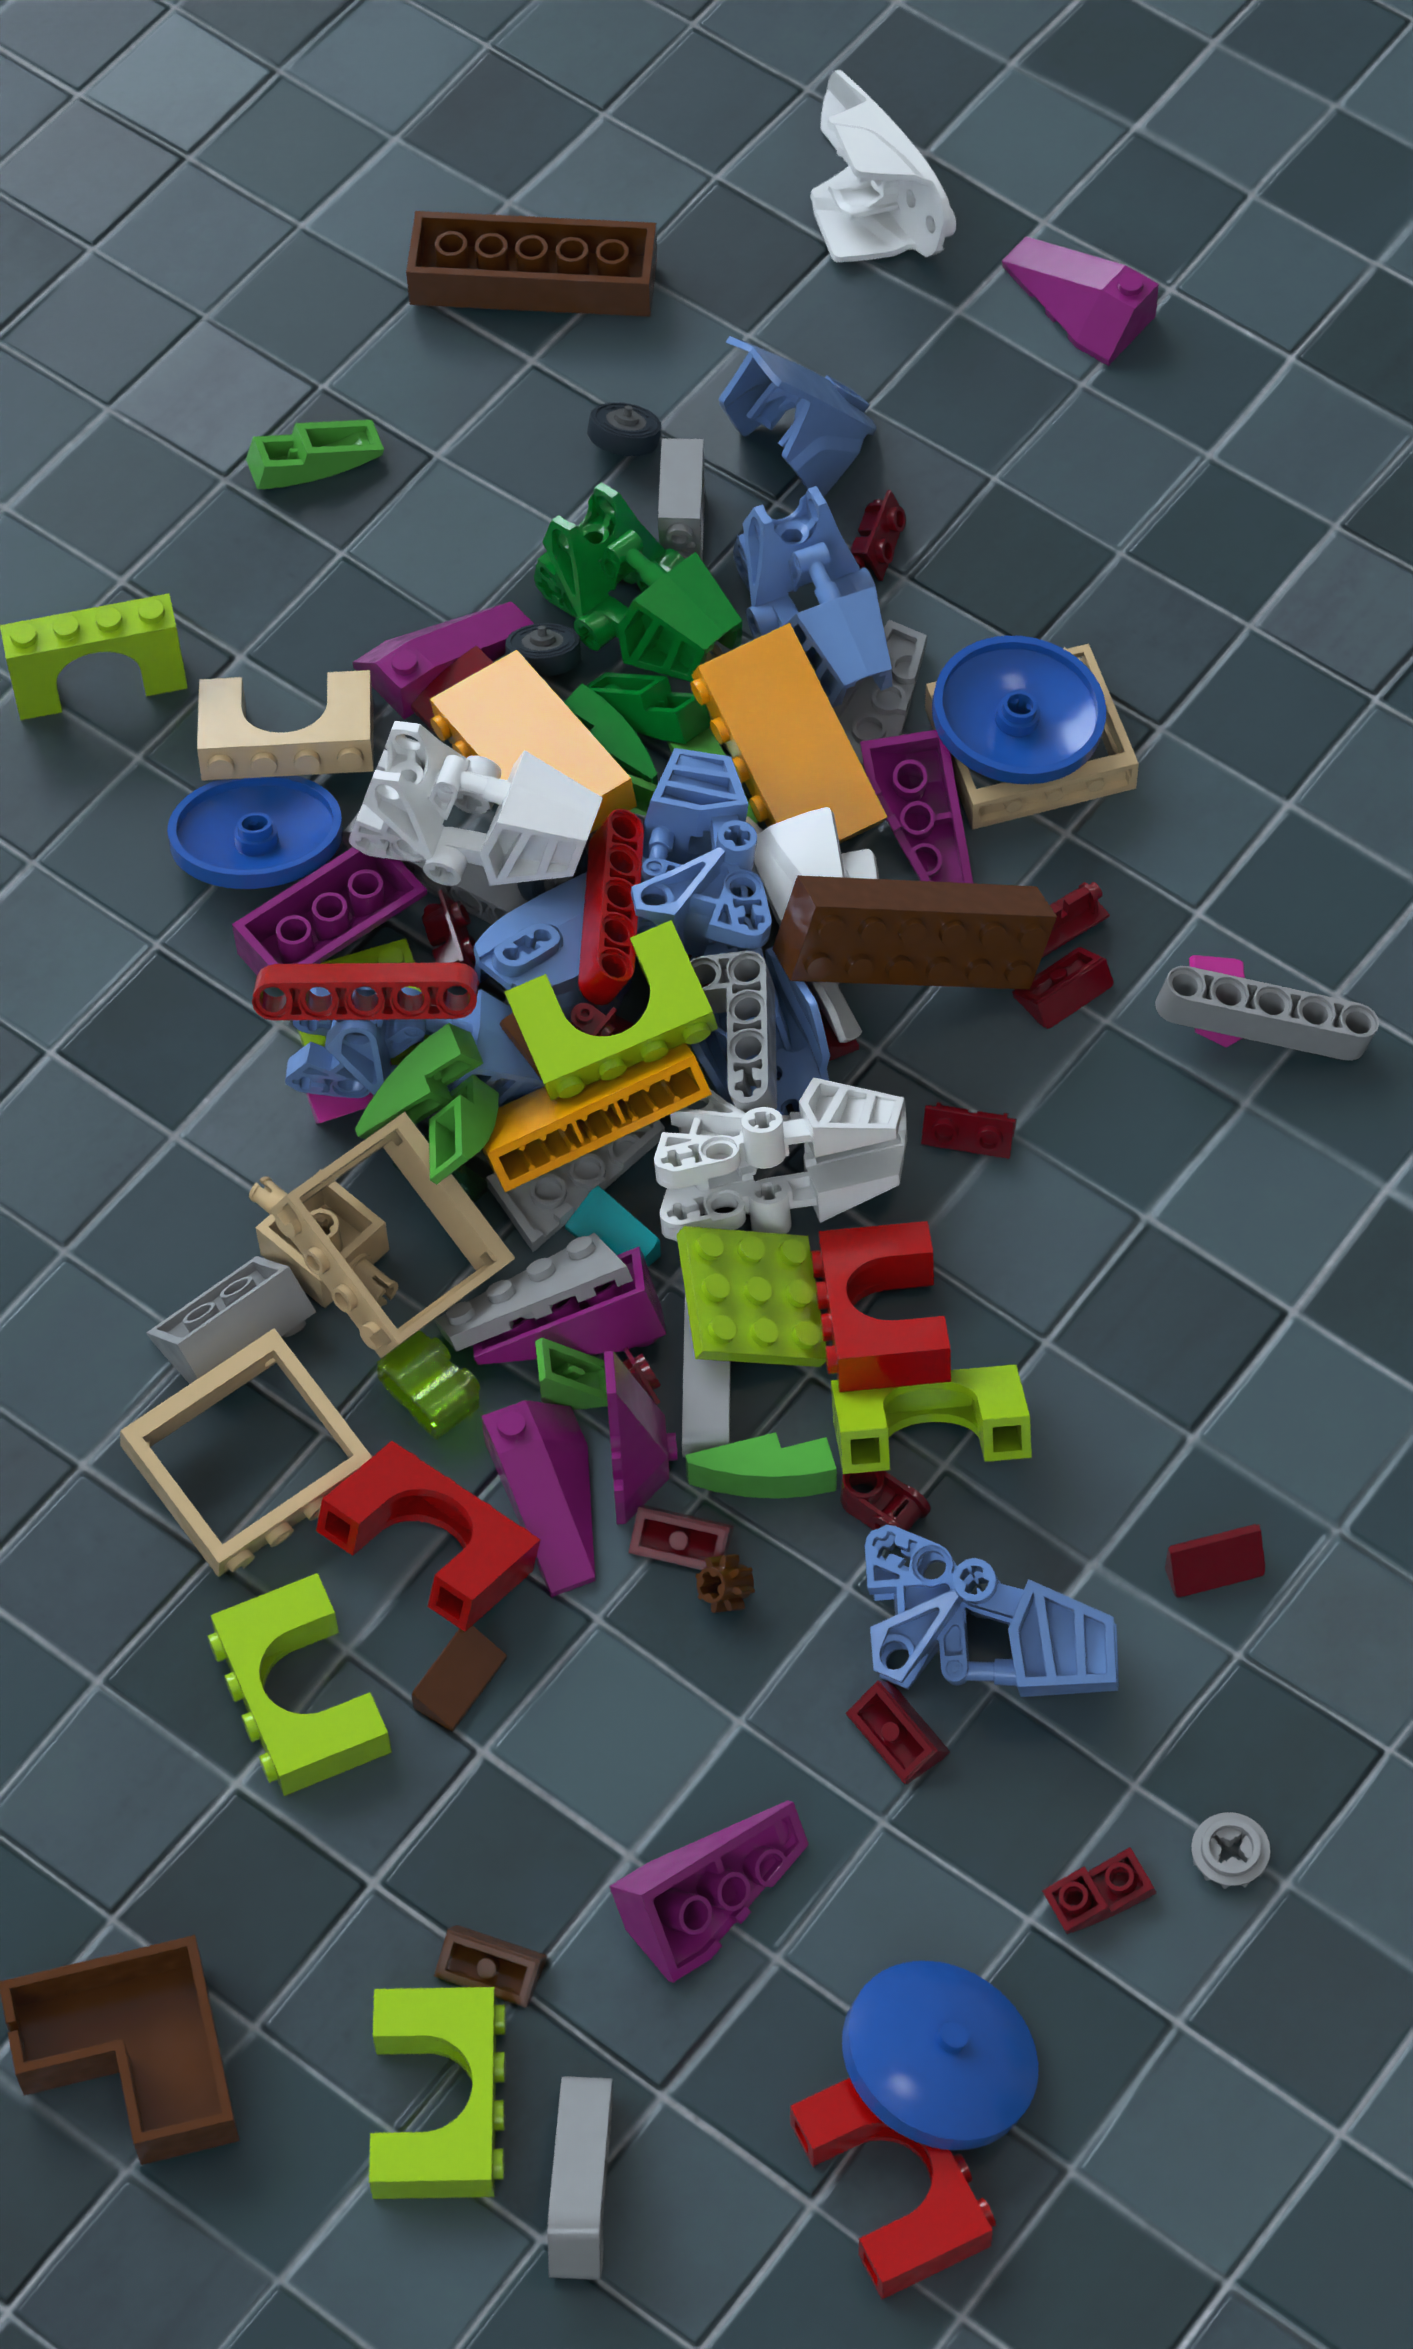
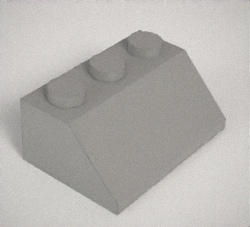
M256 1256L146 1333L184 1379L191 1384L273 1328L276 1329L281 1337H289L296 1334L305 1327V1320L316 1313L289 1266Z

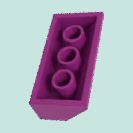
M352 847L234 922L232 928L237 954L256 975L267 965L320 964L426 896L427 889L400 860L368 856Z

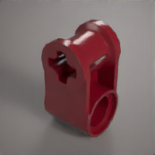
M886 1471L843 1474L840 1498L843 1509L872 1530L887 1524L909 1531L919 1518H926L931 1511L930 1504L921 1493L911 1486L903 1484ZM863 1484L869 1486L872 1491L859 1493L852 1487Z

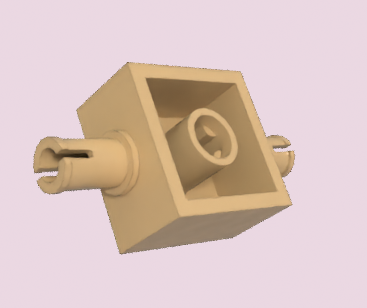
M269 1176L262 1177L260 1182L265 1186L264 1189L256 1182L249 1193V1199L270 1214L255 1227L260 1254L265 1259L289 1266L304 1292L322 1307L326 1308L333 1302L331 1291L318 1275L309 1270L304 1262L303 1254L291 1238L286 1237L279 1230L275 1217L270 1212V1209L285 1197L287 1193L276 1185ZM334 1181L303 1203V1205L380 1307L387 1304V1300L382 1296L385 1295L391 1300L398 1290V1283L391 1280L373 1265L389 1251L386 1223Z

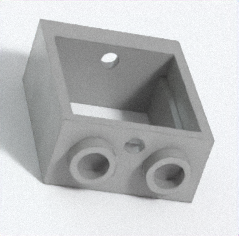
M662 438L658 506L659 543L665 550L668 548L676 550L684 559L697 552L702 560L705 509L704 439Z

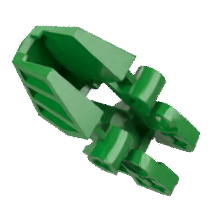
M602 482L595 486L593 494L588 500L587 514L578 526L565 520L560 515L551 520L542 541L547 552L537 560L534 582L546 600L576 618L574 629L579 635L580 640L591 650L598 651L617 637L619 638L624 664L692 682L694 681L691 676L699 665L705 663L707 653L714 648L716 641L730 650L742 644L743 621L697 552L684 559L674 549L668 548L665 550L638 520L623 497L616 490ZM622 579L630 584L637 583L642 592L633 600L629 608L608 594L609 591L616 589L617 583Z

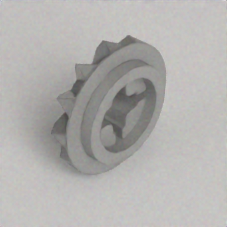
M1225 1812L1207 1818L1199 1825L1192 1839L1193 1866H1197L1203 1873L1205 1881L1212 1880L1221 1884L1224 1889L1237 1885L1245 1888L1258 1876H1262L1270 1858V1843L1263 1828L1253 1819L1239 1813ZM1242 1839L1238 1854L1241 1859L1238 1860L1231 1857L1227 1861L1224 1860L1222 1863H1219L1222 1848L1219 1845L1223 1844L1226 1847H1230Z

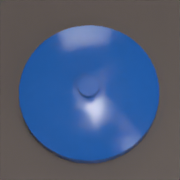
M997 636L966 646L945 664L936 682L932 700V716L936 731L945 747L968 768L997 781L1013 784H1040L1054 781L1073 773L1091 758L1102 738L1106 721V702L1101 686L1094 674L1081 660L1055 644L1037 638Z
M299 776L215 780L186 796L176 806L168 822L170 852L177 865L187 874L200 881L234 889L267 888L303 878L322 867L332 858L338 850L343 837L341 810L334 796L321 785Z
M911 1961L894 1965L874 1976L863 1987L847 2013L842 2032V2050L845 2066L852 2084L864 2103L882 2122L915 2142L947 2150H968L988 2145L1003 2137L1017 2124L1034 2097L1038 2082V2057L1028 2026L1018 2010L1005 1995L988 1981L968 1970L936 1961Z

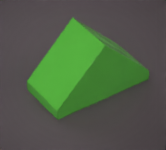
M542 1337L535 1341L541 1402L571 1406L572 1410L608 1406L604 1360Z

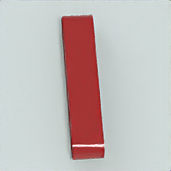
M625 809L612 811L589 842L578 984L582 995L588 1001L597 1005H607L613 1001L631 979L635 970L636 954L630 937L637 935L638 916L635 915L631 887L641 883L644 827L641 820L634 813Z
M458 962L267 965L258 973L252 1004L259 1016L273 1021L465 1018L475 1009L479 979L472 967ZM413 986L420 989L422 993L411 996L405 994L401 989ZM452 986H461L468 992L458 996L451 994L447 989ZM274 987L282 990L284 995L273 997L264 990ZM322 987L328 990L330 994L323 997L316 996L310 989ZM359 987H370L376 994L363 996L356 989Z

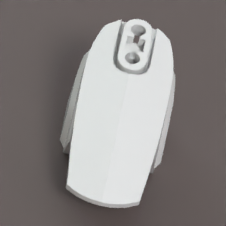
M842 70L834 71L829 77L822 106L821 131L835 147L837 155L842 157L849 166L828 181L813 188L810 196L815 218L834 262L871 260L896 256L909 249L916 250L925 257L940 253L944 250V239L954 235L956 231V218L938 178L921 153L891 118Z
M828 807L786 819L764 830L749 816L746 817V823L754 827L757 833L755 857L751 871L761 878L767 901L779 927L797 875L879 879L876 856L871 850L863 849L841 854L834 813ZM807 982L840 1043H847L859 1037L862 1030L838 987L839 983Z

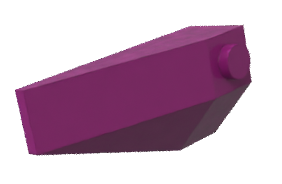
M1025 237L1002 260V267L1030 297H1036L1046 308L1045 314L1052 322L1057 321L1066 330L1069 341L1076 348L1107 366L1156 317L1159 284L1124 264L1030 237Z
M510 601L386 640L352 662L353 668L356 671L370 670L372 687L405 720L414 714L411 710V704L421 692L459 657L477 645L494 661L506 653V639L513 631L534 623Z
M930 730L861 741L860 747L865 773L887 815L886 821L919 881L973 883L951 754L941 741L937 731Z
M640 1246L617 1255L627 1266L633 1281L618 1287L615 1280H612L594 1288L597 1296L579 1303L576 1296H572L555 1303L552 1306V1314L537 1320L535 1318L525 1319L522 1317L513 1320L512 1330L473 1345L474 1359L477 1365L537 1359L535 1341L541 1337L586 1354H600L606 1351L621 1352L626 1347L628 1349L646 1347L654 1343L659 1337L666 1335L663 1310Z
M606 1351L604 1352L616 1523L626 1524L637 1513L638 1507L645 1505L670 1479L669 1461L678 1460L676 1432L666 1433V1421L663 1412L615 1352Z
M524 1400L482 1415L485 1445L520 1526L541 1539L536 1563L551 1597L596 1581L588 1444L571 1406Z
M787 1800L654 1859L609 1887L625 1930L664 1977L674 1983L713 1958L722 1947L719 1941L735 1923H743L751 1913L748 1909L749 1906L766 1887H773L809 1844L794 1802Z

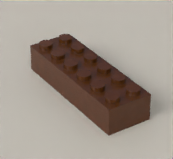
M415 211L406 270L409 304L651 317L657 264L656 223Z
M797 875L772 950L790 981L1030 990L1057 916L1037 886Z

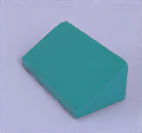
M598 1185L590 1191L565 1224V1229L576 1238L595 1233L616 1255L640 1246L647 1267L661 1256L659 1238Z

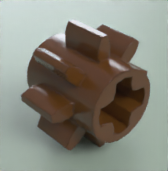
M738 1554L707 1557L705 1559L707 1568L695 1576L699 1593L698 1599L712 1603V1613L745 1609L743 1599L747 1598L751 1593H755L753 1588L752 1567L748 1568L743 1564H739Z

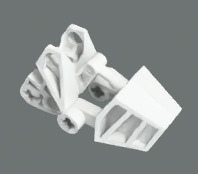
M394 721L384 747L387 750L384 749L349 837V842L353 848L372 857L409 862L425 861L423 872L432 881L446 886L459 884L467 863L483 866L490 886L574 876L603 798L525 750L514 763L508 780L500 779L501 769L494 761L482 756H469L466 758L441 742L421 724ZM405 735L412 736L418 741L409 739ZM494 803L499 804L488 833L443 826V822L447 820L453 805L467 813L483 814L488 809L492 810Z
M813 1077L799 1100L800 1112H790V1115H781L779 1111L769 1107H758L745 1113L710 1089L712 1095L699 1100L708 1103L704 1108L694 1110L684 1107L670 1114L671 1125L677 1126L680 1133L662 1132L654 1156L656 1181L659 1185L667 1188L660 1208L661 1230L665 1238L677 1241L676 1234L684 1226L736 1230L744 1224L746 1214L750 1215L751 1230L753 1232L787 1234L791 1228L790 1209L813 1206L821 1223L900 1185L907 1144L905 1098ZM804 1143L805 1153L803 1159L805 1172L764 1178L758 1181L754 1180L753 1175L756 1174L758 1168H772L783 1162L785 1156H789V1145ZM723 1207L735 1208L734 1211L729 1213L715 1212L716 1209Z

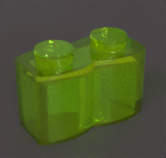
M419 1330L377 1361L378 1379L388 1392L408 1409L414 1419L428 1434L437 1440L480 1408L478 1391L481 1388L475 1376L468 1369L463 1368L460 1370L449 1361L451 1359L450 1353L441 1340L437 1337L430 1339Z

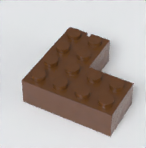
M195 1935L0 1981V1994L5 2021L9 2030L8 2037L15 2075L24 2096L120 2073L133 2143L141 2165L240 2141L202 1957Z

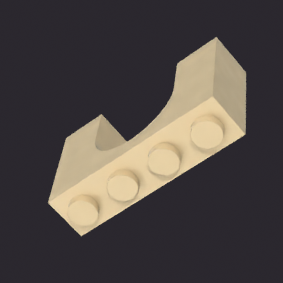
M370 670L327 672V706L322 716L313 724L303 729L284 733L261 730L246 720L242 677L199 679L197 752L201 780L374 771L373 694Z

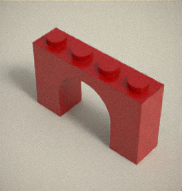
M928 1221L818 1231L819 1250L811 1251L814 1278L822 1277L821 1282H816L818 1310L827 1309V1313L820 1314L823 1342L832 1341V1346H825L828 1374H837L839 1392L951 1382V1348L945 1316L881 1320L867 1316L854 1307L862 1298L875 1292L934 1286V1257Z
M394 1441L389 1442L322 1499L316 1532L352 1556L385 1528L400 1522H426L436 1525L453 1535L463 1550L434 1575L427 1607L464 1632L533 1572L541 1539Z
M850 2078L790 2106V2124L813 2167L860 2144L884 2140L909 2148L922 2160L927 2168L931 2179V2187L924 2201L910 2214L859 2238V2257L881 2299L889 2297L991 2247L992 2227L996 2226L995 2217L983 2197L976 2200L968 2183L972 2182V2176L961 2154L953 2156L950 2150L934 2148L915 2142L890 2128L864 2103Z

